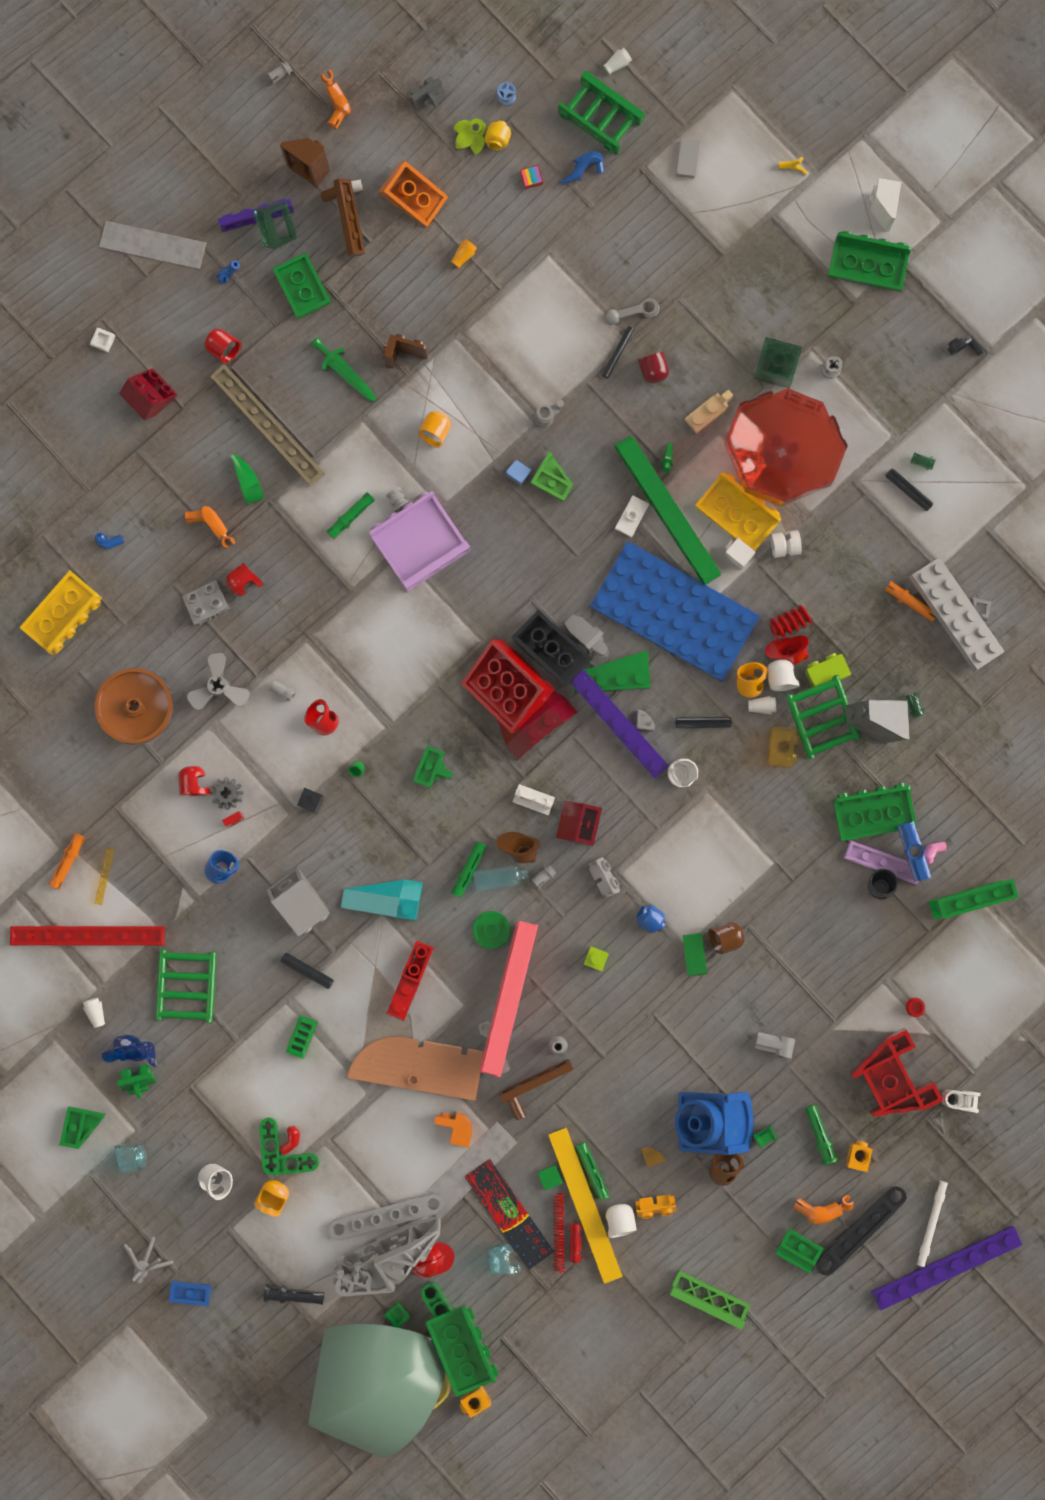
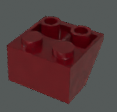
M153 368L128 378L119 393L143 420L156 416L178 395Z
M564 800L556 838L593 847L602 808Z

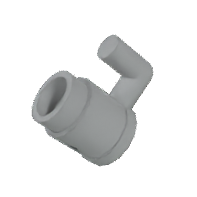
M558 400L552 408L547 405L540 406L535 415L536 423L540 427H549L554 421V415L564 408V402Z

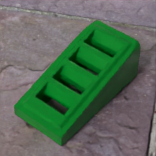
M299 1015L285 1053L304 1059L318 1021ZM303 1022L305 1024L311 1025L312 1027L311 1029H308L300 1025ZM301 1030L309 1033L308 1037L304 1036L302 1034H299L298 1031ZM296 1037L305 1040V1044L295 1041ZM293 1045L303 1048L302 1052L293 1049Z

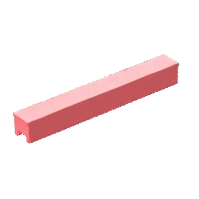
M519 921L515 925L479 1068L480 1073L492 1075L495 1078L501 1077L538 928L537 924L533 925Z

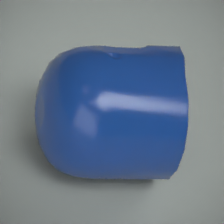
M217 850L211 854L205 864V876L212 883L222 884L228 881L232 874L237 872L239 862L232 853L225 850ZM224 862L228 869L227 871L219 870L220 867L215 865ZM233 862V863H234V869L231 870V867H230V866H231V863Z

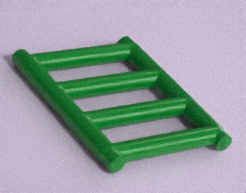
M834 675L832 680L795 695H786L788 706L809 760L814 758L815 754L852 739L854 741L861 739L859 731L848 725L849 733L811 747L808 737L847 722L846 705L849 703L839 675ZM835 687L838 695L837 698L799 713L796 702ZM841 704L844 715L805 730L802 722L803 719Z
M160 949L155 1020L160 1021L162 1018L194 1019L212 1023L216 952L212 951L209 954L176 953ZM166 960L208 962V973L167 972ZM165 979L207 981V993L164 991ZM164 999L205 1000L206 1012L163 1010Z

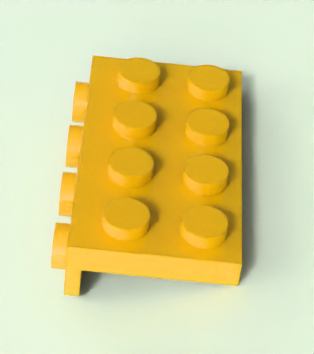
M721 472L715 482L696 503L695 508L735 540L739 538L756 552L781 521L780 513L774 508H768L765 505V501L759 496H753L747 486L744 484L739 485L732 474Z
M69 570L20 626V629L49 654H57L63 648V643L74 636L76 633L75 629L87 621L88 614L100 606L102 597Z

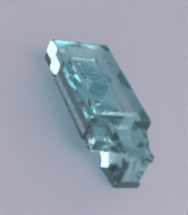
M512 866L473 872L476 891L515 886L519 884L518 879L528 878L527 870L517 871V867Z

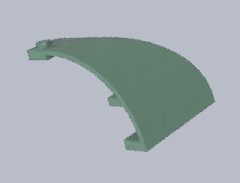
M347 1324L324 1329L308 1426L382 1459L397 1453L424 1426L435 1407L443 1386L446 1371L433 1339L410 1330L374 1324Z

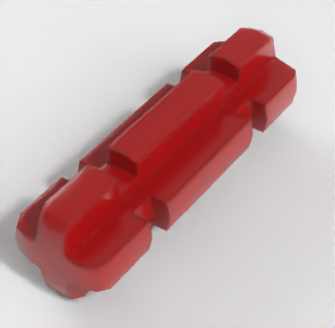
M572 1223L570 1224V1232H572V1235H570V1251H572L570 1262L579 1263L581 1262V1253H579L581 1251V1235H579L581 1224Z

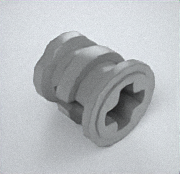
M837 356L829 357L822 367L824 376L830 379L838 377L842 369V360Z
M401 487L391 490L386 495L391 500V505L395 506L394 512L403 510V507L410 503V500L406 501V495L401 492Z

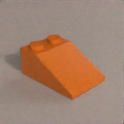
M401 161L396 165L378 191L392 205L425 227H428L448 198L444 192L406 161Z

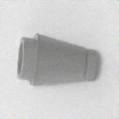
M555 1036L549 1041L548 1048L552 1054L559 1056L566 1052L568 1044L563 1037ZM556 1043L562 1045L560 1050L554 1048Z

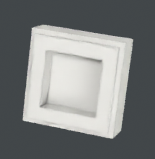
M97 328L90 345L109 353L115 335Z

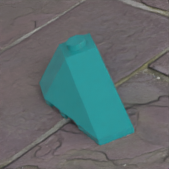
M403 879L345 888L341 908L417 921L423 882Z

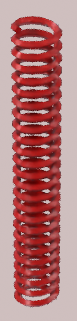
M557 1193L559 1196H553V1197H554V1198H560V1199H553V1201H561V1202H553V1204H561V1205H554V1206H553V1207H560V1208H554V1209H553V1210H559L558 1212H556V1211L553 1212L554 1214H559V1215H553V1216H554V1217H560V1218H553V1219H554V1220H562V1221H553V1223H561V1224H554V1225H553V1226H560V1227H554V1228H553V1229H559L558 1231L555 1230V1231H553V1232H554V1233H560V1234H553V1235H554V1236H561V1237H553V1238H554V1239H562V1240H554V1241H553V1242H561V1243H554V1244H553V1245H560V1246H554V1247H553L554 1249H558V1248H559L560 1250H553V1251H554V1252H561V1253H553V1254H554V1255H562V1256H554V1258H562V1259H554V1260H553V1261H561V1262H554V1263H553V1264H555V1265L553 1266L554 1268H561V1269H553V1270H554V1271H562V1272H560V1274H562V1273L565 1272V1271H564L565 1268L563 1267V1266H565V1264H564V1262H565V1261H564V1259H565V1258H564V1256H565L564 1253H565V1252L563 1251V1250H564L563 1247L565 1246V1245H564V1243H565V1242H564V1240H565L564 1237H565V1236L563 1235V1234H564V1232H563L564 1229H563V1228L565 1227V1226H563V1225L565 1224V1223H564V1221H565L564 1218H565V1217L563 1216V1215H564V1213H563V1212H564V1210H563V1209H564V1207H563V1206H564V1200H563V1199H564V1197H563L564 1194H563V1193Z

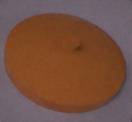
M140 668L124 669L111 675L101 685L95 699V714L99 725L108 736L124 744L138 745L155 739L166 729L173 712L172 696L166 684L156 674Z

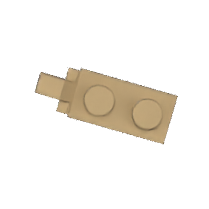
M727 390L721 396L718 393L715 396L713 395L685 418L686 423L698 434L726 411V408L729 407L727 402L733 398V394L730 390Z

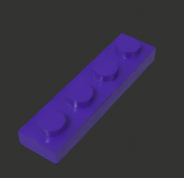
M280 199L276 203L270 205L262 204L252 210L244 209L237 214H225L222 218L218 219L222 232L288 215L294 213L290 199Z

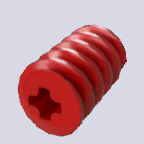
M798 605L797 610L792 608L790 613L785 611L783 616L777 615V620L773 617L770 618L769 627L773 637L778 642V635L786 638L785 632L793 635V628L799 632L800 625L806 629V622L812 626V621L807 610L802 605Z

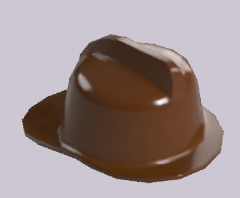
M507 832L498 837L497 846L503 852L510 854L517 863H534L537 850L540 848V841L518 832Z

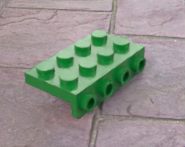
M849 231L838 232L827 277L901 292L912 247L902 242L896 244L889 242L887 239H872L868 235H853Z
M905 783L894 784L892 789L882 786L875 788V792L869 793L867 789L856 791V795L849 796L848 793L838 794L837 798L832 801L840 842L897 832L898 825L914 821L917 828L910 793L911 785L906 786Z
M467 1304L426 1320V1325L456 1397L488 1383L497 1382L496 1376L499 1375L495 1364L491 1365L488 1358L491 1356L487 1345L483 1346L481 1338H483L482 1331L479 1326H475L473 1319H476L471 1307H467Z

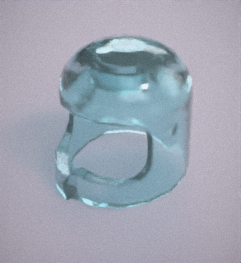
M133 1143L130 1146H114L120 1174L137 1172L145 1168L147 1154L143 1145Z
M497 1243L487 1250L486 1257L491 1276L513 1274L521 1271L519 1263H509L508 1256L514 1252L513 1247L509 1243Z

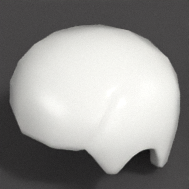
M677 759L668 768V778L677 787H689L698 778V768L689 759Z

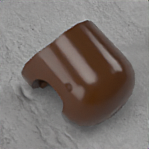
M729 922L721 927H711L708 931L713 948L721 955L737 950L744 944V933L741 927L734 922ZM714 933L718 935L721 944L716 941Z
M715 1154L709 1166V1176L717 1185H729L744 1167V1161L738 1154ZM732 1158L737 1160L739 1164L738 1170H735L731 1164ZM724 1161L728 1163L729 1172L725 1168L724 1172L720 1171L721 1167H717L719 1162Z

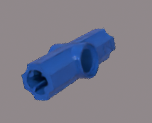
M914 821L898 825L897 828L904 847V855L907 857L914 882L930 878L931 874L924 855V848L920 843ZM913 846L918 848V854L915 857L910 855V849Z

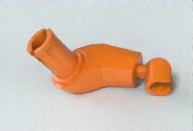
M327 70L329 79H326L323 73L320 79L322 82L327 83L325 89L335 109L327 124L337 130L343 118L349 116L351 109L338 84L332 82L333 72Z
M203 506L201 510L185 512V519H188L186 520L187 524L203 521L217 538H222V545L229 548L226 543L227 539H230L235 544V539L225 534L227 532L225 525L209 506Z
M845 1195L840 1205L834 1202L825 1207H813L799 1198L797 1200L798 1204L795 1203L794 1209L808 1217V1222L819 1225L829 1223L843 1215L842 1210L851 1211L854 1201L847 1203L850 1200V1195Z

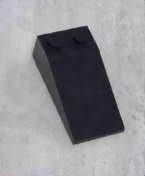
M539 610L512 636L518 647L565 687L593 660Z

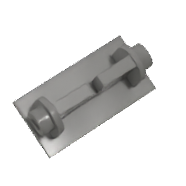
M603 857L588 864L590 867L588 869L594 880L602 879L601 882L597 883L602 896L605 895L608 898L620 892L619 882L612 876L610 865Z

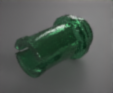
M914 452L910 464L926 468V471H928V469H933L936 459H933V456L927 457Z
M914 692L913 695L912 693L906 695L905 697L911 710L910 715L913 718L924 715L923 711L925 709L921 706L918 693Z

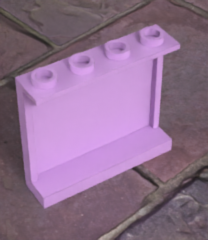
M433 491L423 493L418 497V501L406 504L401 512L398 514L396 512L392 513L387 517V521L382 524L377 523L371 528L372 531L369 532L371 538L407 592L471 551L469 544L463 539Z

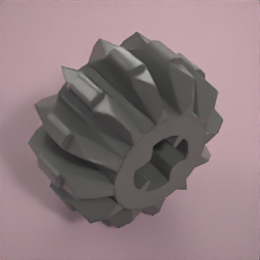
M228 777L224 778V784L218 779L219 787L212 785L216 792H211L210 795L217 796L212 802L214 804L219 802L218 808L220 809L225 805V809L230 810V804L236 808L237 804L235 801L242 802L238 795H243L244 792L237 791L242 785H235V779H232L229 783ZM226 789L231 792L227 799L226 796H223V793L227 791Z

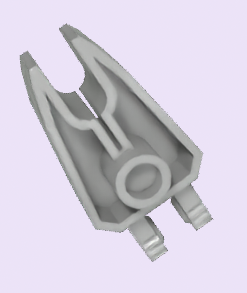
M572 615L565 622L570 636L578 643L577 645L589 654L594 652L601 658L609 656L608 647L603 643V632L595 626L593 628L582 617Z

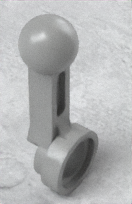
M648 298L637 306L619 311L609 310L605 318L611 325L617 324L621 319L643 314L647 318H653L658 315L660 306L655 299ZM653 303L654 310L649 313L645 312L646 304Z

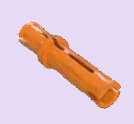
M893 581L888 583L894 590L886 586L885 592L897 598L899 603L903 602L931 623L934 621L935 618L929 615L930 613L935 616L929 606L911 595L909 590L902 589Z
M74 833L67 848L65 847V853L48 885L60 890L73 861L79 856L78 852L86 839L84 836Z

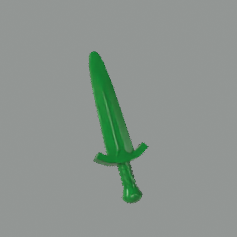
M315 338L312 341V347L318 349L326 357L322 365V371H326L328 365L371 402L376 401L373 392L340 356L344 354V348L330 352L322 344L320 338Z

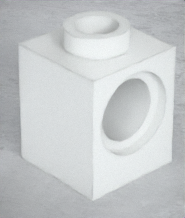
M737 538L735 542L731 540L725 547L727 551L724 556L742 570L756 552Z

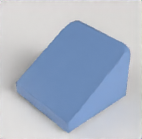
M516 460L506 471L505 475L521 486L532 470Z

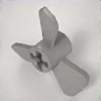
M223 653L211 654L208 657V663L213 676L209 678L207 687L191 691L187 695L188 701L196 710L203 709L214 695L217 697L226 695L237 706H244L250 697V692L247 689L230 686L228 681L223 678L226 656ZM219 680L220 684L224 686L222 689L217 688L215 691L213 688Z

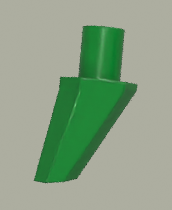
M668 443L661 462L663 472L669 473L673 466L672 443Z

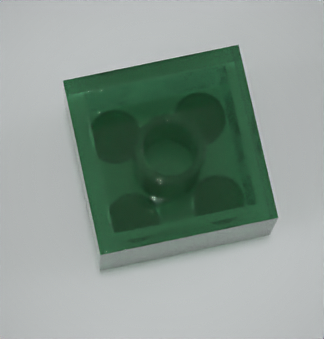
M765 337L753 379L790 389L802 346Z

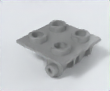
M216 580L182 596L194 625H202V623L208 621V618L212 620V616L216 618V614L226 613L230 609Z

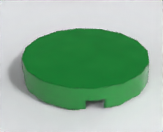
M487 911L480 914L473 924L475 941L486 949L502 947L508 941L511 934V926L508 919L496 911Z

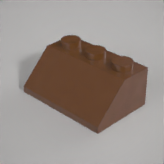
M310 138L286 141L280 144L286 166L317 188L330 171L324 146L319 141H312Z

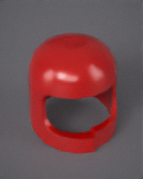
M214 329L206 336L204 346L209 354L222 363H227L237 355L241 349V342L222 329ZM235 341V346L232 348L230 354L228 356H223V353L227 346L231 342Z
M244 562L226 576L227 586L237 596H245L247 594L244 586L250 581L255 582L258 588L264 585Z
M322 699L311 703L304 717L306 725L322 736L332 734L337 729L339 723L336 713L329 710L327 702ZM323 705L324 712H319L316 709L317 706ZM321 715H323L322 718H321V720H320L319 723H318V722H317L318 718H319Z
M187 766L179 771L178 785L180 795L203 796L210 794L209 788H201L198 785L197 779L206 776L205 771L201 767Z

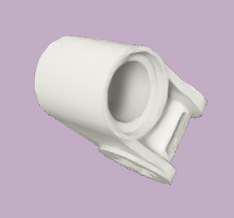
M948 1089L941 1094L944 1100L942 1104L952 1109L979 1113L977 1103L981 1093ZM954 1094L955 1101L949 1104L948 1096Z

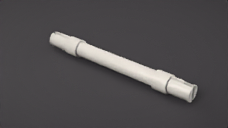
M940 1181L938 1190L935 1193V1201L923 1244L920 1247L917 1265L925 1267L927 1256H929L942 1202L945 1199L948 1183Z

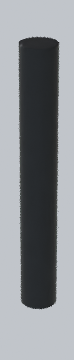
M631 326L627 327L603 371L602 376L604 378H609L634 332V328Z

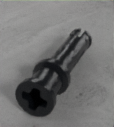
M266 1284L264 1302L268 1300L280 1301V1303L293 1301L323 1305L324 1292L287 1289L284 1285L282 1287H274Z

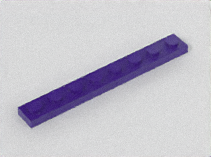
M584 669L570 682L654 779L669 767Z
M1012 1225L925 1267L872 1290L871 1293L881 1311L1023 1244L1015 1227Z

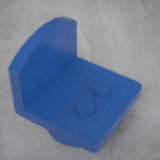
M680 1092L678 1094V1111L675 1116V1129L679 1137L680 1151L724 1155L749 1152L753 1136V1110L749 1093Z

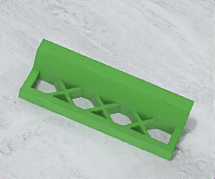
M678 1270L669 1290L671 1296L741 1330L743 1329L744 1319L750 1304ZM682 1276L689 1280L691 1287L683 1290L676 1286ZM704 1287L707 1289L709 1296L699 1298L696 1296L694 1289ZM721 1295L725 1298L726 1305L718 1307L714 1305L712 1298ZM735 1304L744 1306L740 1317L732 1314L730 1306Z

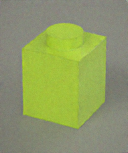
M590 946L584 965L602 971L609 953Z

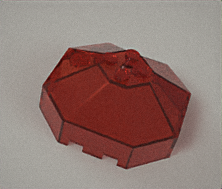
M789 388L773 394V391H768L758 395L757 398L741 402L724 442L745 493L780 507L830 487L834 482L848 447L846 440L843 439L839 430L840 426L836 417L833 415L829 416L824 403ZM784 448L787 455H783L781 458L776 451Z

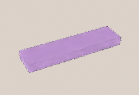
M851 840L849 841L843 859L873 870L888 869L898 879L915 885L918 884V881L914 882L907 860Z

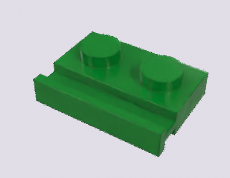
M788 1228L775 1254L810 1274L824 1248Z

